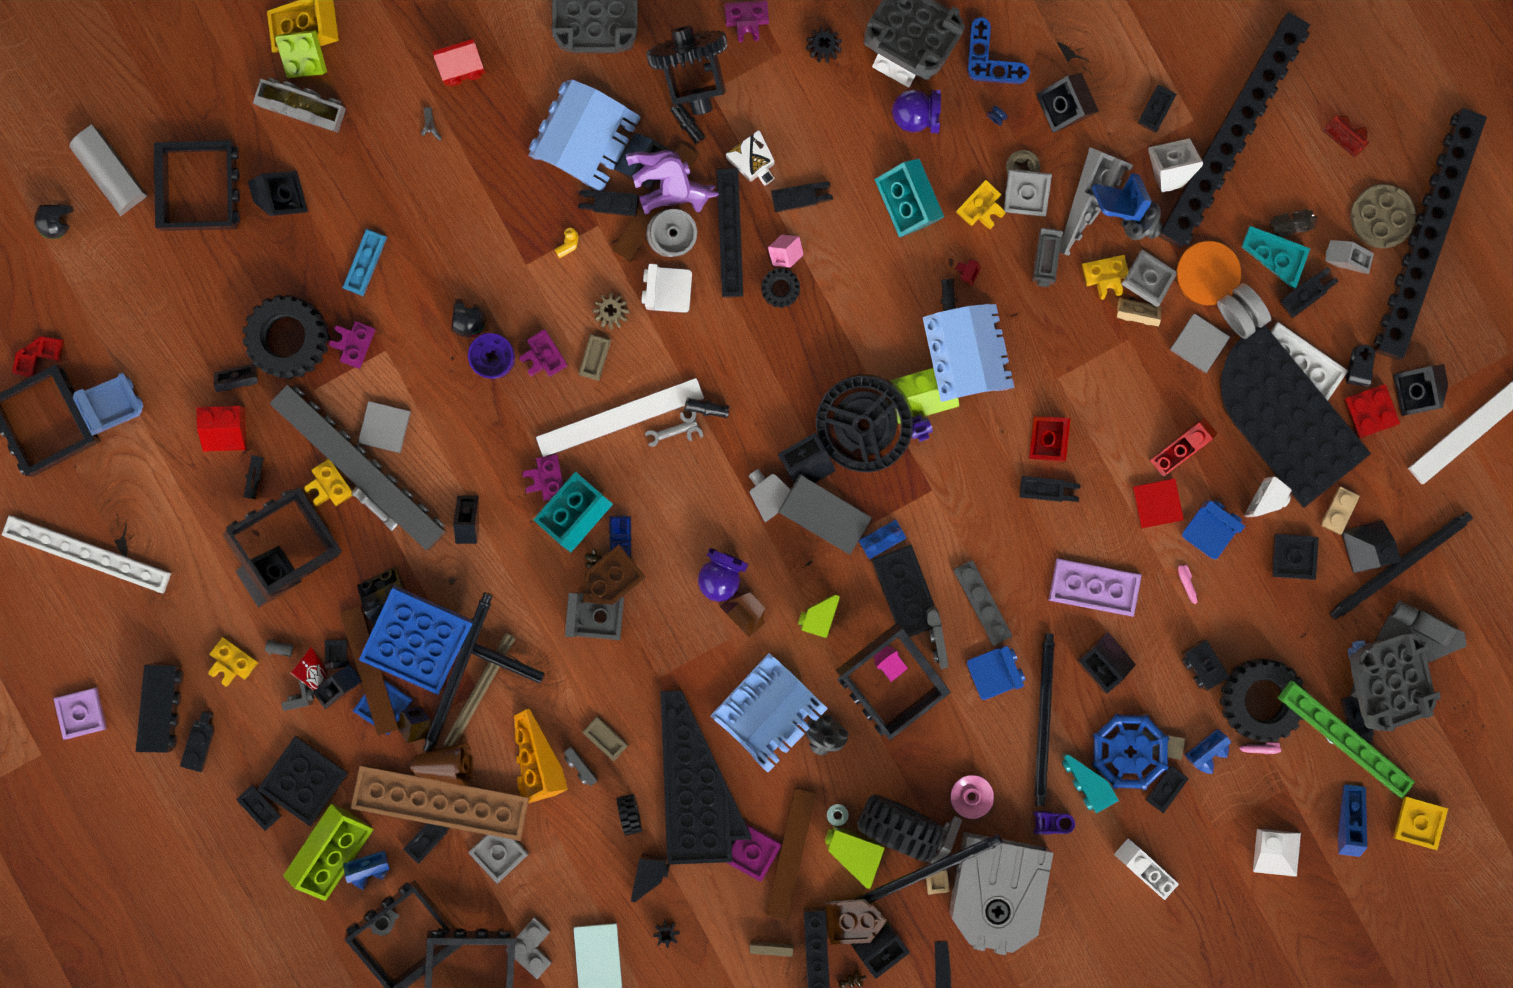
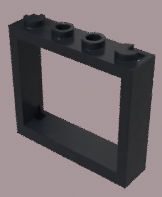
M231 140L154 143L156 229L160 231L238 229L237 223H240L241 220L240 211L237 210V202H240V191L237 189L240 172L239 168H236V159H239V148L236 147L235 143ZM227 151L228 221L169 223L168 153Z
M57 364L0 393V403L34 385L53 377L84 437L81 441L32 466L0 405V434L6 437L10 453L16 456L19 462L17 464L19 471L27 477H34L101 442L98 434L91 435L73 400L75 390L63 366Z
M300 487L294 491L292 489L285 491L281 494L282 498L277 501L274 499L269 500L263 505L264 508L258 512L252 510L244 516L245 519L238 523L237 520L226 527L227 530L223 534V537L265 600H268L336 559L342 553V550ZM295 502L327 551L268 586L235 536Z
M898 623L894 624L836 669L840 675L837 680L844 689L850 688L852 691L850 697L857 705L861 703L864 706L862 710L869 721L874 719L877 723L874 728L881 736L885 734L889 740L951 693ZM898 637L935 687L889 723L885 724L849 678V675Z
M415 880L410 884L408 882L403 884L398 889L399 892L393 897L391 895L386 897L380 903V907L376 910H369L363 916V920L359 923H352L346 929L347 932L345 933L344 940L384 988H407L425 974L426 956L393 980L357 937L358 934L412 893L418 897L445 931H454L455 929ZM439 945L433 950V967L462 945Z
M442 928L427 931L424 988H432L434 945H508L506 988H513L514 931H504V928L498 929V931H489L485 928H479L476 931H467L463 928H456L454 931H445Z

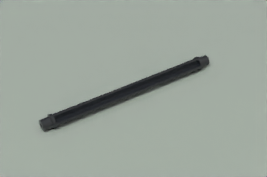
M1467 511L1461 516L1458 515L1443 526L1442 529L1402 556L1401 561L1393 563L1360 587L1355 593L1338 603L1329 612L1330 616L1336 620L1340 616L1346 615L1363 600L1369 598L1467 526V523L1473 519L1472 515Z
M484 592L482 599H479L478 607L472 619L473 624L463 642L435 717L424 740L423 750L427 752L432 751L434 745H437L442 727L489 607H491L493 595L488 592Z
M1044 633V642H1042L1034 794L1035 806H1045V798H1047L1055 646L1054 634Z
M999 834L992 837L988 836L978 843L861 896H856L853 900L866 899L869 903H872L989 849H994L1002 843V838Z

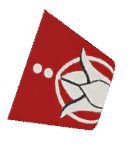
M310 647L291 671V674L312 690H316L327 676V671L313 648Z

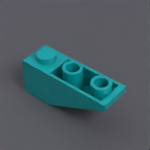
M1067 753L1062 754L1064 758L1061 761L1067 773L1071 771L1075 779L1072 782L1078 792L1082 790L1086 797L1082 800L1089 811L1092 809L1097 814L1119 801L1108 781Z

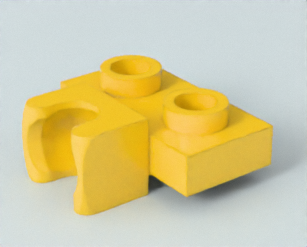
M985 180L956 213L971 227L979 219L988 229H992L994 222L990 219V215L995 214L1000 218L1005 215V211L995 202L1001 196V193Z
M1125 255L1082 264L1086 285L1098 284L1097 288L1102 300L1105 299L1108 288H1112L1116 296L1122 295L1121 279L1125 278L1128 273Z
M329 459L311 470L316 479L304 487L306 493L312 491L319 492V496L313 501L315 506H319L329 498L337 506L353 496L351 489Z
M222 637L209 654L218 661H216L208 674L215 677L219 672H224L225 677L222 680V684L227 687L236 674L246 680L258 662Z

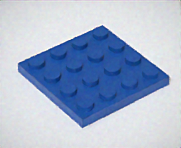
M393 585L359 660L435 694H439L473 621L470 618Z

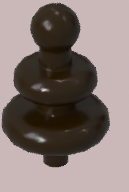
M592 549V553L584 555V558L588 560L585 563L587 568L592 567L602 558L601 555L596 554V549Z
M855 970L854 977L849 974L847 980L839 981V987L844 988L849 985L850 988H854L856 983L858 988H862L864 985L863 980L867 979V976H862L859 970Z

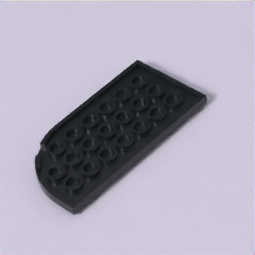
M1266 325L1261 328L1255 326V333L1246 339L1241 337L1234 344L1227 355L1220 376L1224 409L1234 426L1276 477L1292 490L1290 493L1300 506L1305 508L1371 453Z

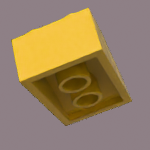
M298 0L267 11L273 53L279 52L275 39L279 34L316 30L320 46L339 41L333 0Z

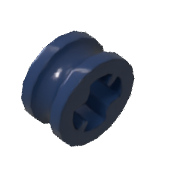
M995 105L992 107V111L987 113L988 118L998 126H1001L1003 124L1002 121L1008 118L1006 113Z

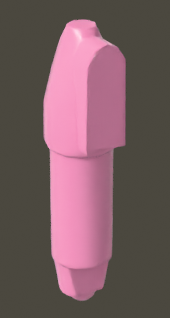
M1187 564L1178 566L1181 582L1191 602L1196 604L1198 601L1197 594L1191 582L1192 575Z
M1266 742L1264 745L1247 744V746H1240V750L1247 753L1276 754L1281 752L1280 743Z

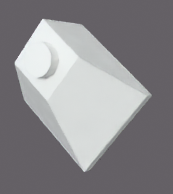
M1190 138L1148 148L1155 181L1161 192L1182 188L1203 166V162Z
M1274 476L1264 478L1244 516L1247 518L1256 517L1286 507L1291 499L1289 494L1292 490Z
M1257 828L1253 872L1297 876L1301 833Z

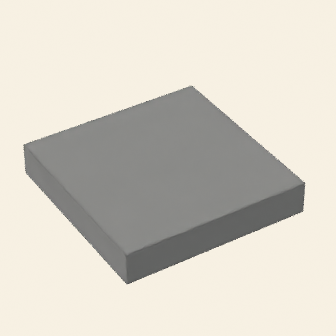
M1009 169L1003 210L1008 213L1046 217L1052 173Z
M1141 250L1124 278L1122 285L1158 307L1177 272L1144 250Z
M1193 314L1170 350L1204 373H1207L1230 337L1196 314Z
M368 401L358 443L401 453L411 412Z
M486 835L468 852L497 884L529 855V852L517 840Z

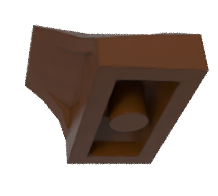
M736 592L720 606L748 637L753 635L765 623L763 617L766 608L751 592Z

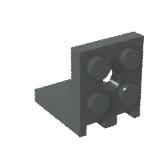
M569 593L565 637L580 636L621 640L624 597L615 604L609 605L582 602L583 593ZM599 610L607 614V619L603 623L595 620V614Z

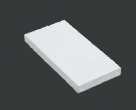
M1277 322L1272 328L1271 333L1328 401L1348 370Z

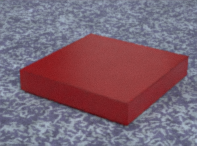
M1175 478L1132 487L1141 529L1184 520Z

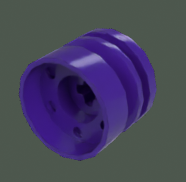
M487 333L473 340L469 347L468 360L471 368L478 375L484 378L497 379L510 372L514 366L515 352L507 339L499 334ZM496 351L495 355L498 356V359L493 360L492 363L489 362L490 358L487 357V354Z

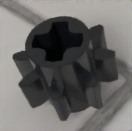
M665 919L664 925L656 924L655 927L659 932L654 933L653 937H658V946L661 943H665L666 947L669 948L671 941L677 943L678 940L674 935L680 934V930L674 929L675 922L670 925L667 924ZM668 929L671 931V937H662L663 931L666 932Z

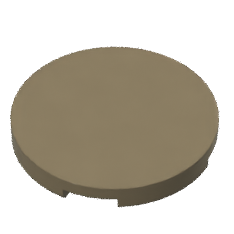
M1378 184L1364 190L1355 199L1350 214L1351 225L1357 237L1365 244L1380 249L1391 248L1405 241L1412 233L1416 209L1410 196L1401 188Z

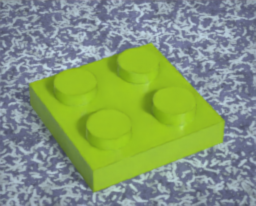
M316 30L279 34L275 37L287 78L322 75L327 72Z

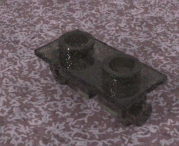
M1305 209L1292 212V220L1288 213L1273 216V219H1270V226L1274 227L1273 235L1286 237L1296 232H1308L1315 228L1317 215L1314 216L1313 210Z

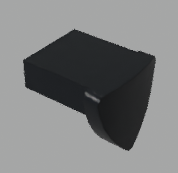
M325 640L324 667L336 669L348 666L350 664V661H348V640Z

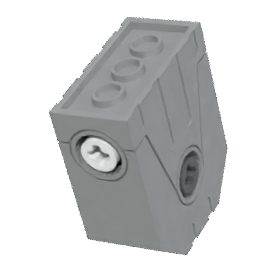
M963 832L960 849L962 850L978 843L988 836ZM1002 839V843L997 845L996 848L989 849L957 864L949 914L968 943L973 945V949L985 951V948L994 949V953L1007 955V952H1015L1039 935L1050 875L1049 870L1051 869L1053 852L1049 848Z

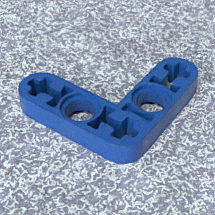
M983 17L975 19L970 30L967 69L969 77L972 80L1012 84L1026 82L1030 75V69L1026 64L988 60L990 22ZM979 23H982L983 27L986 28L982 32V38H986V40L978 38L979 30L975 27H978ZM975 44H982L985 47V52L980 55L976 54L973 51V46ZM976 65H979L980 69L986 70L987 65H989V76H985L987 73L985 71H981L979 75H975V71H972V69H974ZM994 67H1002L1005 72L1004 75L996 77L993 74ZM1008 67L1012 68L1010 72H1017L1018 68H1020L1025 75L1022 78H1018L1017 74H1011L1010 78H1007Z

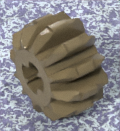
M609 293V300L604 295H601V299L604 302L595 301V304L600 309H593V313L600 314L595 317L596 322L603 319L601 327L604 328L609 323V329L613 330V323H616L617 327L620 328V319L627 322V318L622 314H629L630 311L629 309H622L628 303L627 301L619 303L622 298L621 295H618L614 300L613 293ZM613 306L614 310H617L616 314L613 313L614 316H609L606 312V309L609 310L608 307Z

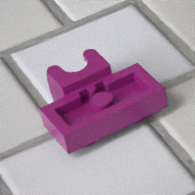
M767 1L725 4L726 27L737 26L738 41L743 42V36L747 32L753 34L754 41H758L759 25L769 24Z
M356 321L352 331L336 325L335 331L342 335V340L340 342L330 341L328 345L343 351L340 362L360 369L375 329Z
M545 329L527 340L532 350L519 357V360L523 363L529 360L533 361V367L528 370L530 376H534L545 369L549 377L568 366Z
M557 455L536 458L537 469L522 472L524 478L530 477L534 481L532 486L525 489V493L542 490L543 501L551 500L560 490L563 482Z

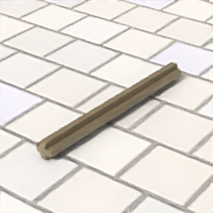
M506 633L496 652L506 656L515 641V637ZM491 662L488 663L444 741L445 746L457 744L500 666Z

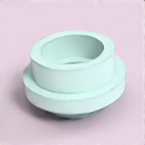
M834 804L827 811V819L832 825L841 826L848 820V811L843 805ZM835 812H841L842 817L840 819H835Z

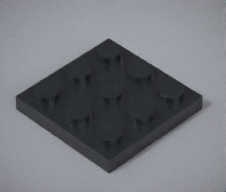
M294 736L257 790L308 826H312L349 772L298 736Z

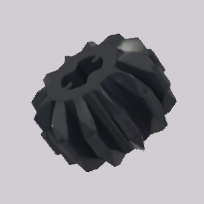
M821 26L819 27V34L812 30V37H807L809 45L806 46V50L812 51L810 58L818 56V63L821 62L822 58H825V62L829 63V56L835 60L837 59L836 53L841 52L842 48L838 45L842 44V39H836L838 36L837 31L830 34L831 27H828L827 31L823 32V27ZM821 42H822V43H826V42H827V43H828V47L826 48L825 46H823V47L821 48V47H820V43H821Z

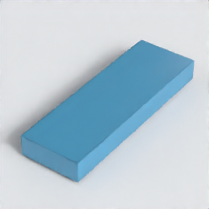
M366 229L342 287L343 289L364 297L386 242V236Z

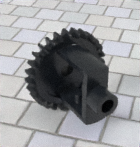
M691 25L678 27L671 31L673 40L659 43L658 46H653L652 49L646 52L648 64L651 68L664 70L673 105L690 102L693 115L705 114L713 110L711 97L723 95L726 92L717 53L721 54L727 48L726 34L724 31L720 32V30L709 32L706 30L702 33L699 31L694 34ZM702 56L710 60V62L704 63L705 72H713L716 85L679 92L672 65L675 69L678 63L685 67L686 61L693 65L694 59H698L701 63Z

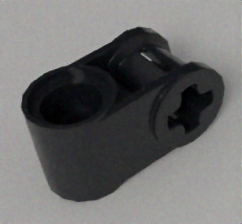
M1357 346L1351 351L1348 372L1346 374L1347 384L1364 387L1370 386L1375 359V351L1371 346ZM1363 351L1366 354V358L1359 356V353Z

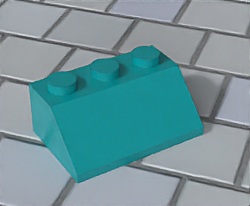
M920 159L903 162L874 179L899 238L944 218Z
M575 471L533 520L571 553L610 509L613 503Z

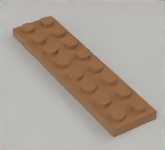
M360 766L351 809L521 841L529 798Z

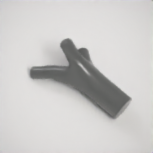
M424 108L425 125L421 135L424 136L426 132H432L440 141L442 137L435 128L432 108Z

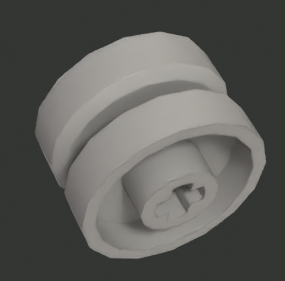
M670 209L659 212L651 218L647 225L646 237L648 244L654 252L661 256L675 257L683 255L692 249L697 239V228L689 214L682 210ZM671 229L675 231L673 233L675 235L674 237H671L669 234V231Z
M1244 283L1233 290V297L1226 295L1217 302L1219 311L1235 333L1244 339L1255 333V326L1261 328L1271 321L1270 313L1264 302L1252 288Z

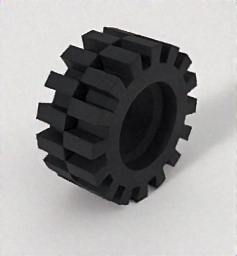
M776 268L768 272L763 278L761 286L763 298L775 308L788 307L799 296L800 283L797 276L792 271L785 270L786 268ZM778 280H783L789 285V291L784 296H777L772 290L773 284Z
M634 794L617 797L619 818L624 835L642 832L639 809Z

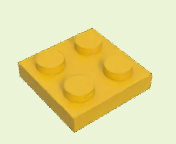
M1405 796L1393 838L1437 850L1448 808Z

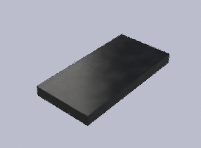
M912 545L872 559L871 561L895 624L898 623L909 637L933 629L928 624L926 611L927 608L935 607Z

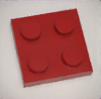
M1386 384L1344 398L1353 427L1359 439L1400 424Z

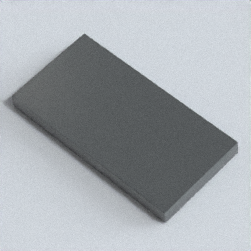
M802 475L798 476L778 510L780 514L848 554L852 553L871 520L870 516Z

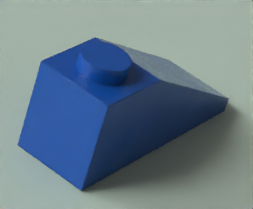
M1344 784L1338 830V854L1360 857L1368 847L1366 787Z

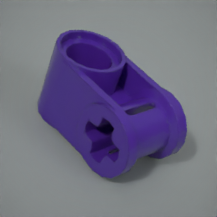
M1033 811V815L1036 816L1034 834H1067L1075 828V820L1067 812ZM1064 817L1070 819V825L1067 828L1059 826V821Z

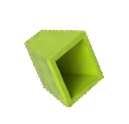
M834 825L832 830L828 829L824 840L828 851L866 888L870 889L885 849L884 845L874 839Z

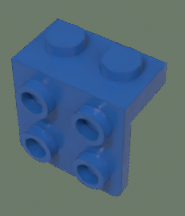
M1132 173L1123 189L1094 184L1092 187L1101 211L1107 216L1140 221L1152 202L1139 174Z
M1216 500L1213 502L1205 501L1182 532V537L1211 559H1217L1236 533H1241L1245 527L1241 523L1242 519L1234 513L1228 514L1223 510L1225 507Z
M1004 645L967 661L968 669L982 700L989 699L1011 689L1017 690L1024 687L1022 681L1026 679L1022 669H1017L1014 661L1017 660V656L1013 648L1009 649L1008 646Z

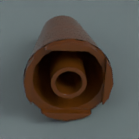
M458 743L417 754L411 760V771L418 777L459 786H468L467 780H471L473 774V756H469L467 751L471 750L468 743Z

